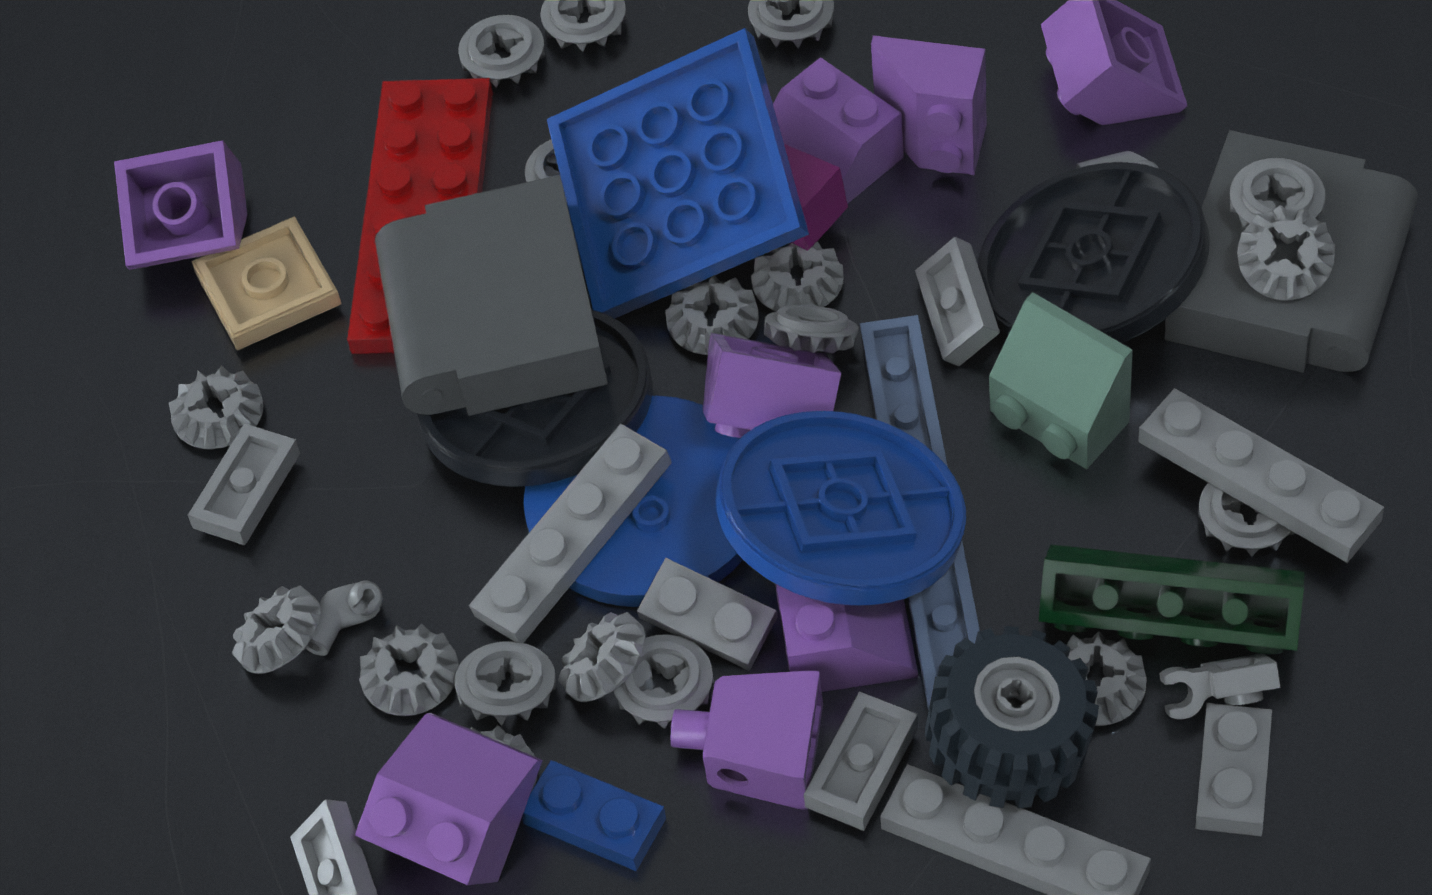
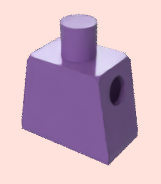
M809 670L721 676L714 684L710 712L674 710L670 735L671 747L703 750L707 783L713 788L796 809L808 810L805 807L804 793L813 777L823 709L820 671Z

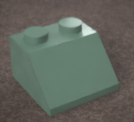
M1032 292L1024 301L989 375L990 412L994 413L996 418L1008 428L1020 429L1042 442L1046 449L1056 457L1061 459L1068 458L1083 468L1088 469L1129 423L1133 350Z

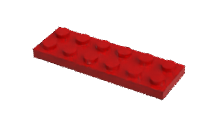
M490 78L382 81L347 337L351 354L394 353L375 245V237L378 231L390 222L426 214L425 205L482 192L493 96Z

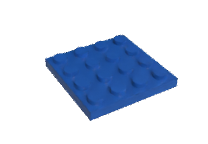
M745 28L547 119L590 300L595 311L615 319L809 235L755 38Z

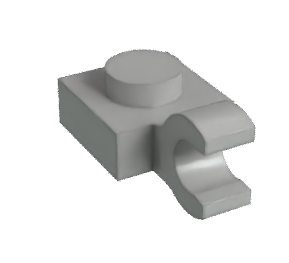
M1263 653L1200 664L1199 668L1194 669L1170 667L1159 673L1160 681L1165 685L1183 682L1186 683L1188 688V694L1184 701L1165 706L1166 714L1174 719L1192 717L1201 709L1204 701L1210 696H1214L1216 699L1224 698L1225 705H1244L1261 701L1263 699L1262 691L1281 688L1277 662Z

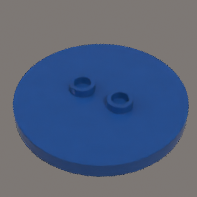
M652 396L648 413L636 433L666 449L672 463L569 588L599 602L618 606L639 607L665 558L716 582H720L733 572L743 559L733 549L720 526L716 511V490L722 464L730 449L740 438L716 432V424L707 421L703 413L702 404L676 397ZM577 475L547 484L525 486L524 514L529 532Z
M807 411L792 413L771 419L754 427L744 434L728 452L722 464L716 490V511L720 526L733 549L748 565L768 580L791 592L811 599L841 605L861 606L890 603L908 598L930 587L948 571L954 562L966 525V507L960 486L946 464L932 450L913 436L885 422L845 412Z

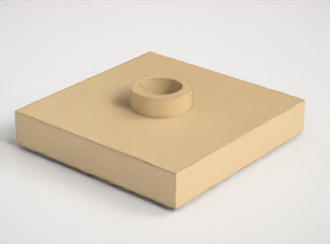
M295 216L241 239L239 249L205 255L191 261L201 285L237 351L342 304L336 287Z

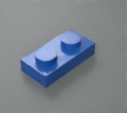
M550 760L530 793L522 815L523 824L634 871L638 870L666 820L664 806Z

